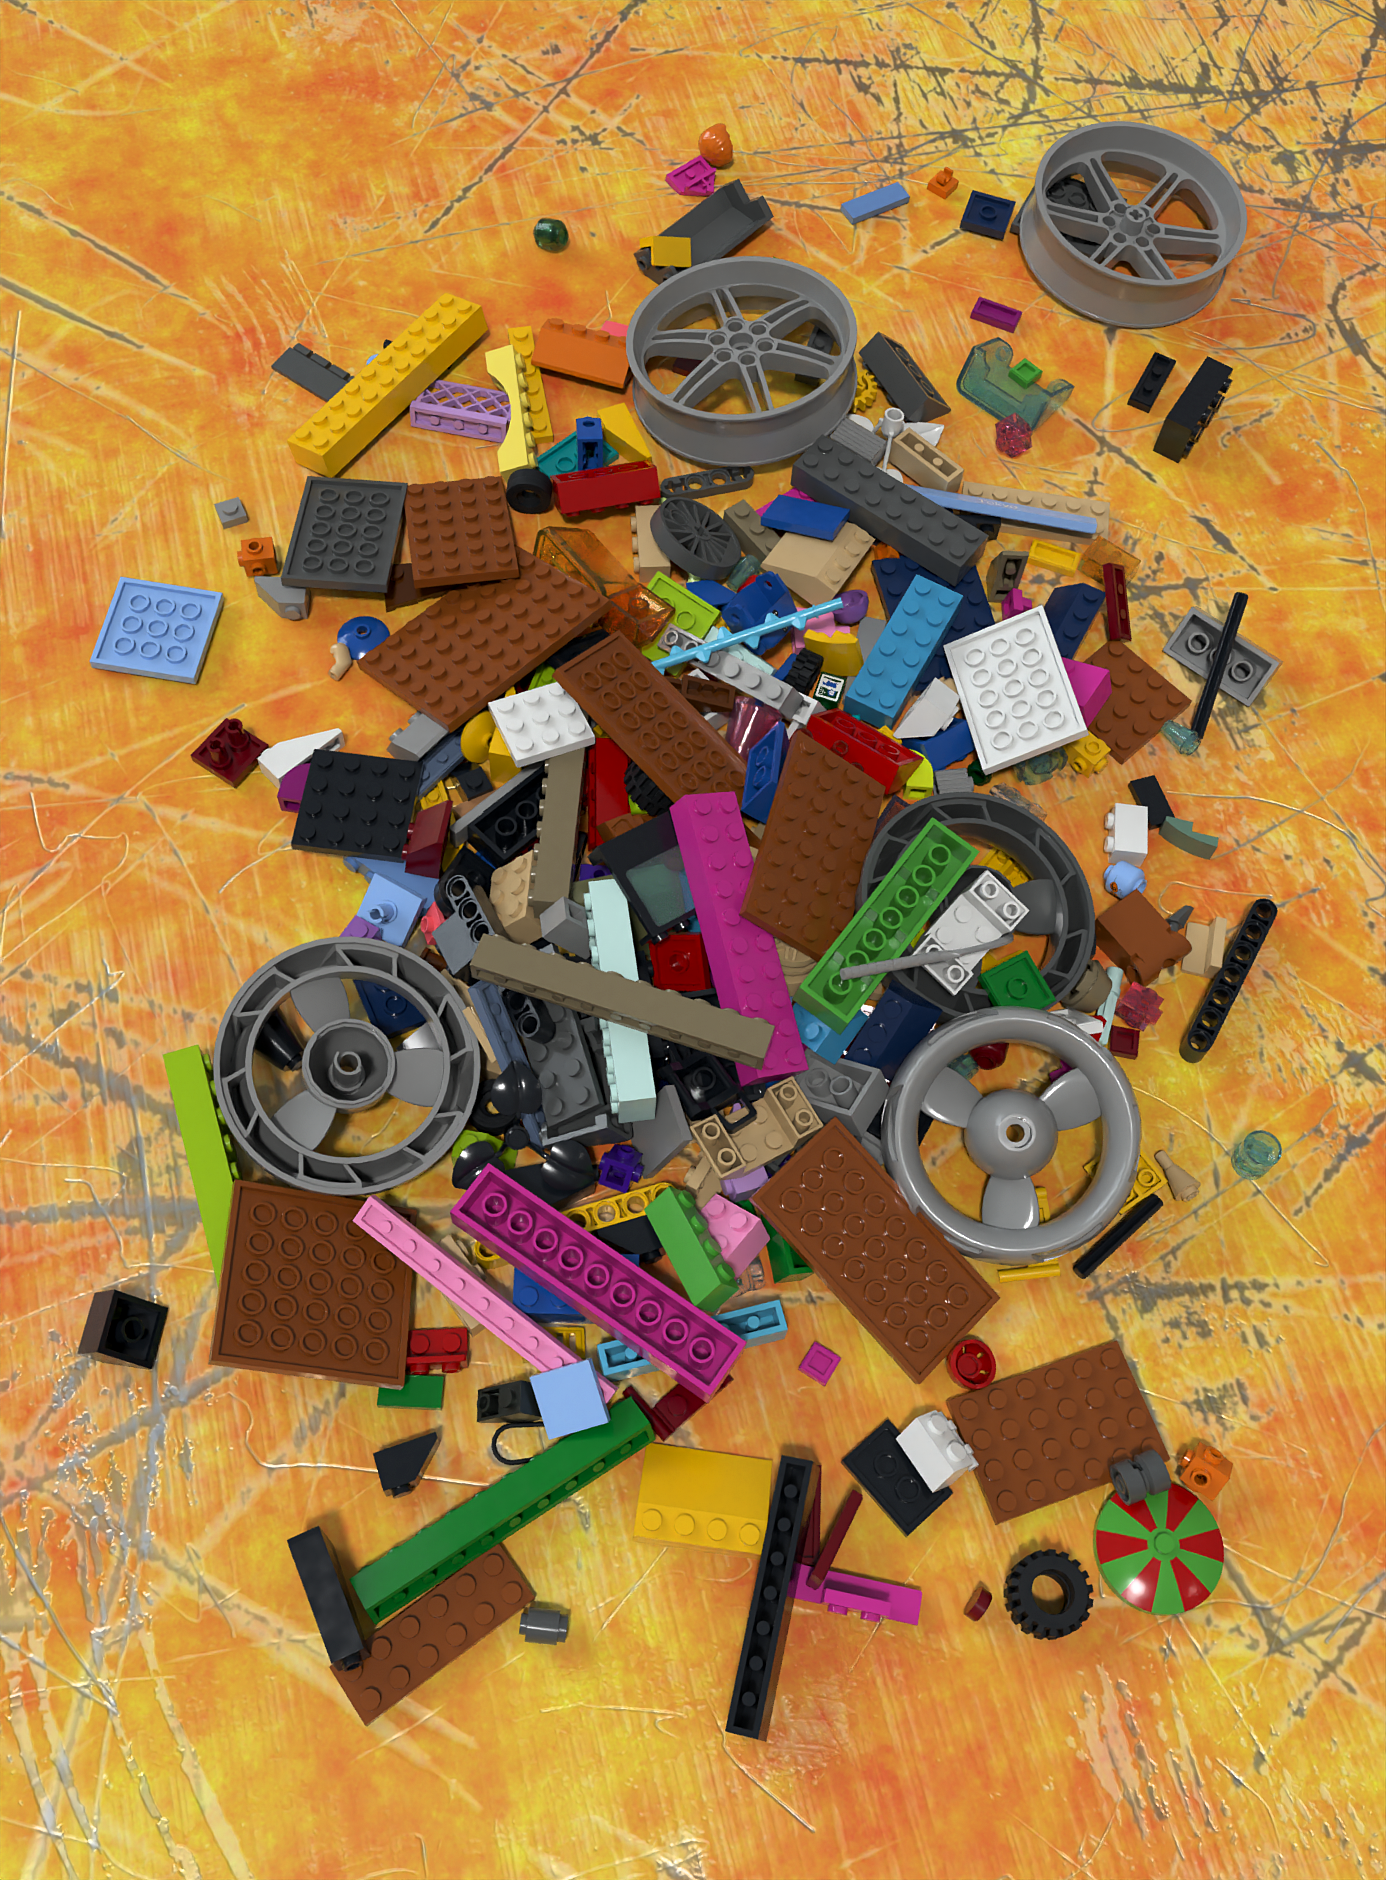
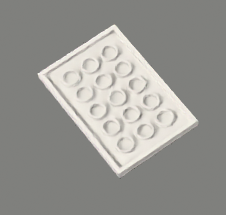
M1042 605L943 646L985 775L1089 735Z

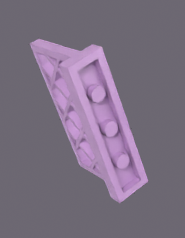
M436 379L417 397L416 401L412 400L410 405L411 426L503 443L509 430L511 405L502 406L499 402H510L509 397L503 391ZM429 387H432L440 390L431 393L428 389ZM459 392L463 393L464 395L454 397L452 394ZM445 396L449 399L442 403L437 400ZM481 396L487 399L479 402L476 398ZM467 401L472 403V405L463 407L461 404ZM491 405H494L496 408L491 411H487L485 409L486 407Z

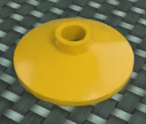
M481 711L475 714L463 729L460 741L461 752L470 762L482 763L489 759L488 752L496 728L490 711Z

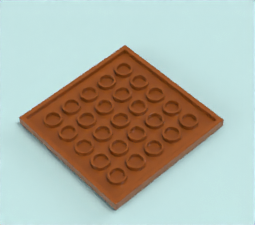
M234 1180L208 1365L401 1390L404 1387L413 1269L353 1222V1219L366 1201ZM388 1205L416 1227L417 1210Z

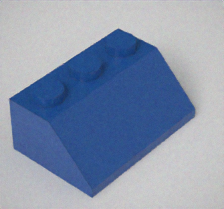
M779 721L752 747L748 755L741 811L765 824L767 823L790 745L785 723Z

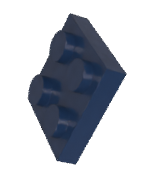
M972 190L960 228L1003 239L1016 202Z

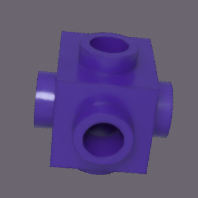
M615 1144L609 1153L604 1152L598 1169L602 1170L598 1184L627 1193L633 1182L639 1183L644 1166L640 1165L643 1154L636 1152L634 1148L628 1145Z

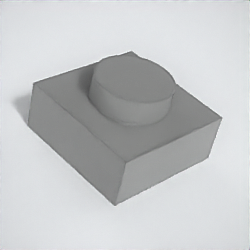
M239 497L214 504L223 529L248 522Z

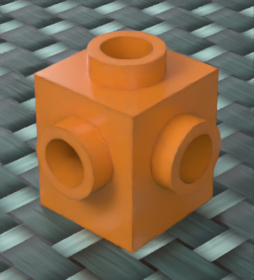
M272 537L241 540L242 551H237L239 566L245 568L247 577L278 573L276 551Z
M1199 1441L1193 1451L1188 1448L1181 1457L1179 1465L1182 1466L1179 1479L1190 1490L1199 1492L1213 1501L1230 1479L1233 1463L1224 1458L1222 1453L1216 1448L1206 1446Z

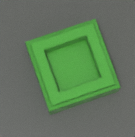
M1024 358L1010 369L1008 377L1024 389H1027L1041 378L1043 371Z

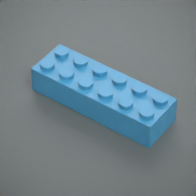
M916 574L846 693L843 711L851 715L860 714V719L879 728L886 725L892 730L959 614L963 595Z

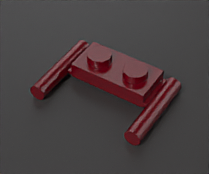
M729 1374L713 1398L734 1380ZM678 1384L655 1404L653 1409L631 1385L622 1393L626 1399L631 1396L650 1422L654 1432L663 1442L707 1404L681 1384Z

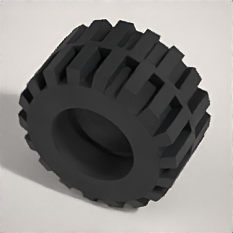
M633 761L624 773L626 775L624 783L627 785L625 789L631 795L630 799L636 802L641 810H646L647 814L651 816L654 814L659 816L669 811V808L674 804L672 800Z
M1048 1549L1045 1552H1042V1550L1036 1551L1015 1564L1011 1569V1574L1007 1576L1005 1583L1008 1586L1004 1589V1597L1008 1598V1603L1005 1607L1007 1612L1012 1611L1014 1617L1011 1620L1015 1625L1021 1624L1023 1626L1021 1631L1025 1634L1032 1633L1034 1638L1040 1640L1044 1638L1055 1640L1078 1630L1082 1626L1081 1623L1088 1619L1090 1613L1087 1611L1093 1607L1094 1599L1089 1598V1594L1093 1592L1092 1584L1087 1585L1085 1580L1089 1578L1087 1571L1081 1572L1078 1569L1081 1563L1076 1559L1070 1561L1068 1559L1069 1554L1065 1552L1057 1554L1054 1549ZM1045 1575L1051 1577L1062 1588L1064 1605L1060 1613L1055 1615L1048 1614L1035 1603L1032 1595V1585L1037 1576Z

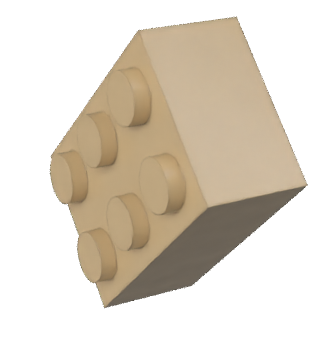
M534 850L496 869L491 877L489 901L510 941L519 945L523 943L530 944L542 937L540 918H534L533 906H528L529 889H534L535 884L531 883L532 866H537V860H534Z

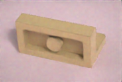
M1216 916L1210 926L1188 922L1185 938L1190 942L1192 951L1181 961L1180 970L1182 973L1214 979L1222 968L1227 919Z

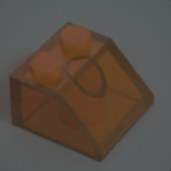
M641 583L606 596L611 600L613 608L599 618L598 625L609 634L620 630L639 649L651 644L675 614L676 609Z

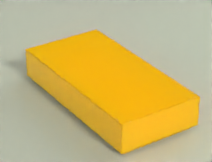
M1033 539L1027 563L1073 578L1081 553Z

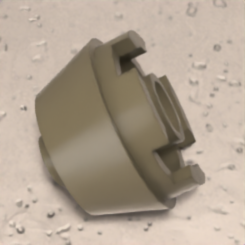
M1089 958L1086 968L1076 985L1060 1001H1062V1005L1066 1008L1092 1013L1106 1001L1112 989V980L1098 960H1091Z

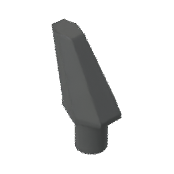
M1185 905L1165 919L1171 926L1172 931L1178 932V930L1184 928L1194 909L1192 906Z

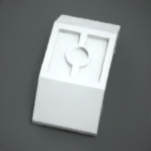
M986 870L957 895L924 932L911 955L939 950L963 949L994 941L1003 934L1011 932L1029 910ZM988 950L938 963L922 965V967L950 994L955 996L972 977L973 973L971 970Z

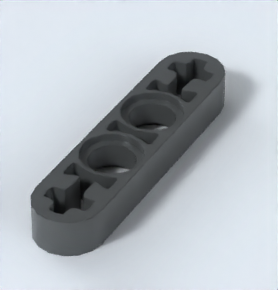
M750 466L723 467L670 477L662 481L660 496L667 499L671 497H685L693 500L745 490L753 484L754 471ZM721 478L725 480V483L717 485L713 480ZM691 483H699L702 487L692 489L689 485Z

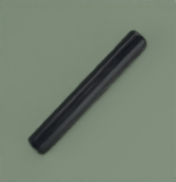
M1150 1194L1075 1264L1073 1271L1081 1279H1086L1163 1206V1201L1156 1194Z

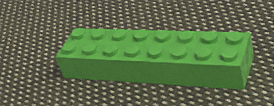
M932 817L802 982L792 999L841 1035L888 972L842 980L840 969L900 958L980 851Z

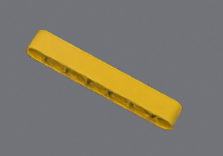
M666 1182L658 1183L560 1213L573 1222H583L585 1224L583 1229L597 1238L598 1229L646 1215L644 1209L669 1186L675 1187ZM631 1204H639L643 1210L640 1213L634 1214L627 1208ZM604 1212H609L615 1218L610 1222H603L598 1216ZM479 1241L475 1242L476 1261L482 1268L489 1270L510 1264L497 1254L492 1257H484L481 1255V1251L486 1246Z

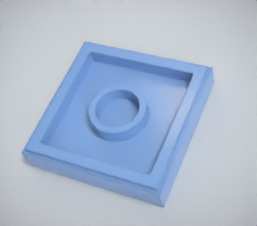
M592 1358L530 1377L549 1440L605 1424L611 1420Z

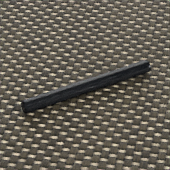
M1236 592L1234 594L1189 733V737L1193 739H1203L1248 601V595L1245 593Z

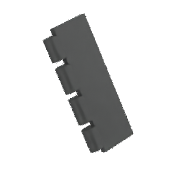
M297 343L293 348L289 347L271 366L273 370L325 402H328L354 378V376L350 377L348 372L334 364L332 365L330 361L320 355L313 354V351L300 343Z

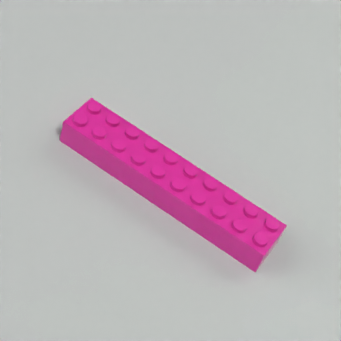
M735 791L684 795L669 809L721 1009H734L745 1017L765 1019L775 1026L762 1070L735 1062L740 1085L743 1087L785 1080L791 1076L795 1077L809 1070L774 937L739 915L754 862Z
M489 1163L450 1211L454 1225L706 1403H709L745 1350L746 1341Z

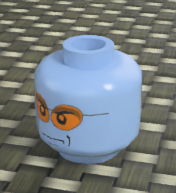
M1126 861L1110 865L1104 873L1106 890L1120 899L1126 897L1136 888L1142 894L1147 885L1144 871Z

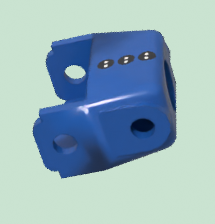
M768 571L758 575L755 578L756 582L744 587L731 599L723 610L721 617L733 633L764 624L768 613H773L778 618L798 612L788 588L778 574ZM766 581L770 582L772 587H770ZM791 625L760 636L758 648L752 649L745 642L743 643L752 653L762 655L767 650L774 648L794 626Z

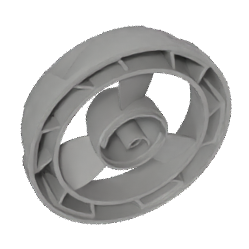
M332 937L311 941L289 949L259 968L239 989L224 1014L217 1034L213 1058L214 1084L222 1115L245 1153L263 1170L292 1187L322 1195L366 1196L401 1186L427 1171L447 1152L462 1132L474 1106L480 1080V1049L478 1039L462 1012L466 1009V1006L454 987L432 965L419 956L388 942L362 937ZM341 979L363 980L376 983L406 998L419 1010L430 1025L439 1050L412 1048L394 1052L387 1037L377 1027L362 1020L350 1019L348 997ZM291 997L300 1016L314 1032L304 1049L302 1058V1079L306 1090L286 1102L269 1119L258 1100L252 1077L253 1054L256 1042L265 1023L273 1012ZM347 1066L351 1067L354 1071L345 1072L341 1068ZM386 1093L410 1104L433 1107L425 1121L416 1131L397 1145L382 1152L350 1158L333 1157L313 1152L325 1138L336 1113L353 1114L365 1111L377 1104Z
M994 1006L961 1015L931 1031L911 1050L898 1068L890 1084L884 1102L880 1134L881 1150L886 1172L897 1183L904 1199L909 1205L910 1211L915 1217L918 1212H921L926 1220L941 1232L944 1238L961 1255L991 1264L1019 1266L1043 1263L1072 1252L1090 1242L1111 1223L1125 1204L1136 1180L1142 1128L1139 1105L1133 1087L1117 1059L1106 1047L1098 1043L1076 1024L1056 1014L1030 1007ZM1018 1043L1045 1050L1067 1063L1072 1070L1055 1080L1040 1097L1020 1089H1003L983 1097L970 1081L954 1069L947 1067V1065L959 1056L985 1045ZM920 1111L942 1123L965 1128L964 1140L971 1159L982 1171L990 1175L983 1197L982 1223L956 1210L942 1197L931 1182L924 1168L918 1145ZM1101 1117L1103 1131L1102 1153L1091 1184L1079 1200L1067 1211L1045 1223L1039 1224V1203L1031 1176L1040 1172L1052 1159L1058 1143V1131L1077 1128ZM1009 1126L1014 1127L1018 1132V1138L1015 1142L1010 1141L1006 1136V1130Z

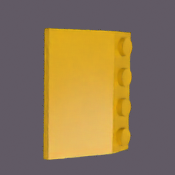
M650 1443L645 1449L632 1541L760 1560L768 1523L772 1461Z

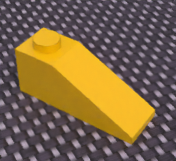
M625 403L597 410V418L601 419L604 441L629 462L648 460L652 463V456Z

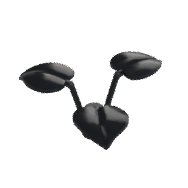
M512 1060L493 1083L490 1095L491 1102L499 1113L507 1116L516 1113L513 1123L504 1130L503 1137L505 1142L501 1144L496 1153H494L491 1144L486 1141H477L468 1145L461 1152L454 1165L452 1173L453 1186L467 1190L488 1163L505 1174V1166L498 1158L508 1147L513 1150H521L526 1146L547 1160L541 1168V1176L551 1187L559 1190H573L587 1185L594 1179L595 1172L590 1156L582 1144L570 1139L561 1140L552 1146L549 1155L529 1140L527 1130L523 1125L519 1124L521 1113L533 1114L539 1109L542 1102V1090L534 1074L520 1062Z

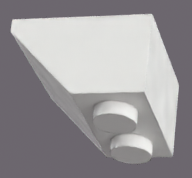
M935 677L905 713L893 736L895 738L934 736L939 729L945 731L959 709L956 704L960 696Z

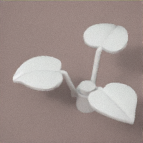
M897 408L887 409L884 418H879V422L875 427L866 417L856 414L846 415L847 418L874 434L881 427L883 435L888 440L882 468H877L902 483L903 478L899 471L887 469L892 439L910 427L936 447L944 429V425L925 422L905 423L903 421L904 413Z

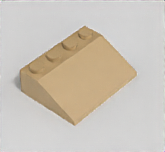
M849 522L844 524L832 541L787 531L760 567L767 572L772 571L774 574H778L787 587L810 604L816 606L831 601L875 539L856 524Z

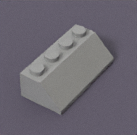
M1193 606L1162 651L1207 679L1225 624L1198 606ZM1237 632L1219 688L1250 707L1283 664V661Z
M417 711L407 721L410 725L404 731L399 728L389 737L391 743L386 750L395 759L419 762L450 732L420 711Z

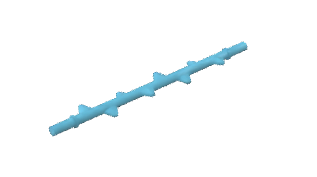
M841 597L816 606L813 604L810 608L778 618L773 613H768L764 624L734 634L723 626L719 628L717 640L685 651L675 645L672 647L669 656L651 663L664 676L666 668L695 658L704 664L708 663L712 652L742 642L748 644L752 649H756L762 635L791 625L802 631L805 629L807 620L815 617L817 619L820 615L844 608Z

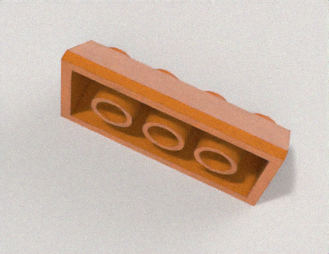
M548 318L540 329L531 365L622 389L633 374L626 354V336L617 337L610 335L609 332L604 330L595 331L587 329L586 326L581 324L572 325L564 323L563 320L558 318Z

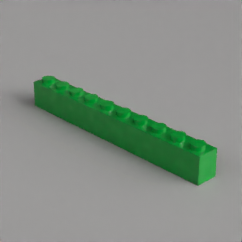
M631 1396L610 1408L608 1412L611 1420L608 1423L573 1433L569 1437L560 1439L549 1450L534 1456L527 1464L515 1472L506 1474L498 1483L485 1491L477 1493L472 1500L458 1509L449 1511L444 1518L432 1526L420 1530L415 1537L401 1546L392 1548L387 1555L372 1565L363 1567L355 1576L350 1578L349 1580L374 1624H378L655 1441L656 1438L650 1422Z

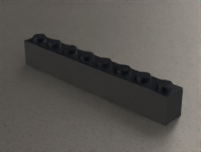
M785 1455L781 1456L725 1732L767 1741L820 1468L814 1461Z

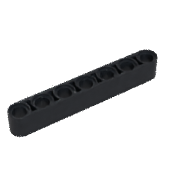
M461 875L452 877L446 885V894L475 950L483 933L491 936L498 934L510 941L480 884ZM497 986L505 1008L518 1033L522 1037L540 1044L549 1042L555 1034V1024L543 1001Z
M1266 898L1256 900L1245 915L1222 961V968L1214 977L1180 1044L1179 1053L1186 1062L1197 1063L1201 1061L1212 1047L1277 916V907L1271 900ZM1225 977L1230 978V979L1232 980V982H1229L1228 980H1226ZM1214 998L1218 999L1222 1005L1215 1002ZM1202 1020L1207 1021L1211 1027L1206 1026ZM1191 1043L1197 1044L1200 1049L1194 1048Z

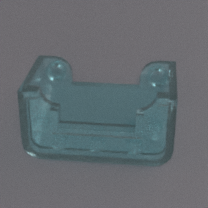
M997 337L973 346L957 378L956 387L958 392L1022 435H1028L1036 431L1070 397L1075 387L1064 379H1055L1050 382L1046 389H1043L1036 383L1024 389L1008 377L1009 371L1012 369L1009 365L1013 358V350L1007 342Z

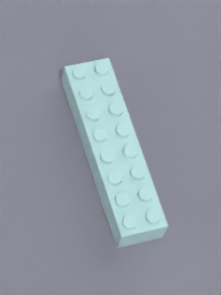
M615 879L588 882L589 893H583L588 925L589 950H591L592 956L591 965L595 969L604 972H617L624 978L636 982L639 978L627 899ZM599 1018L600 1030H602L603 1054L604 1058H606L607 1083L608 1086L610 1085L612 1114H618L619 1123L655 1119L656 1093L647 1033Z

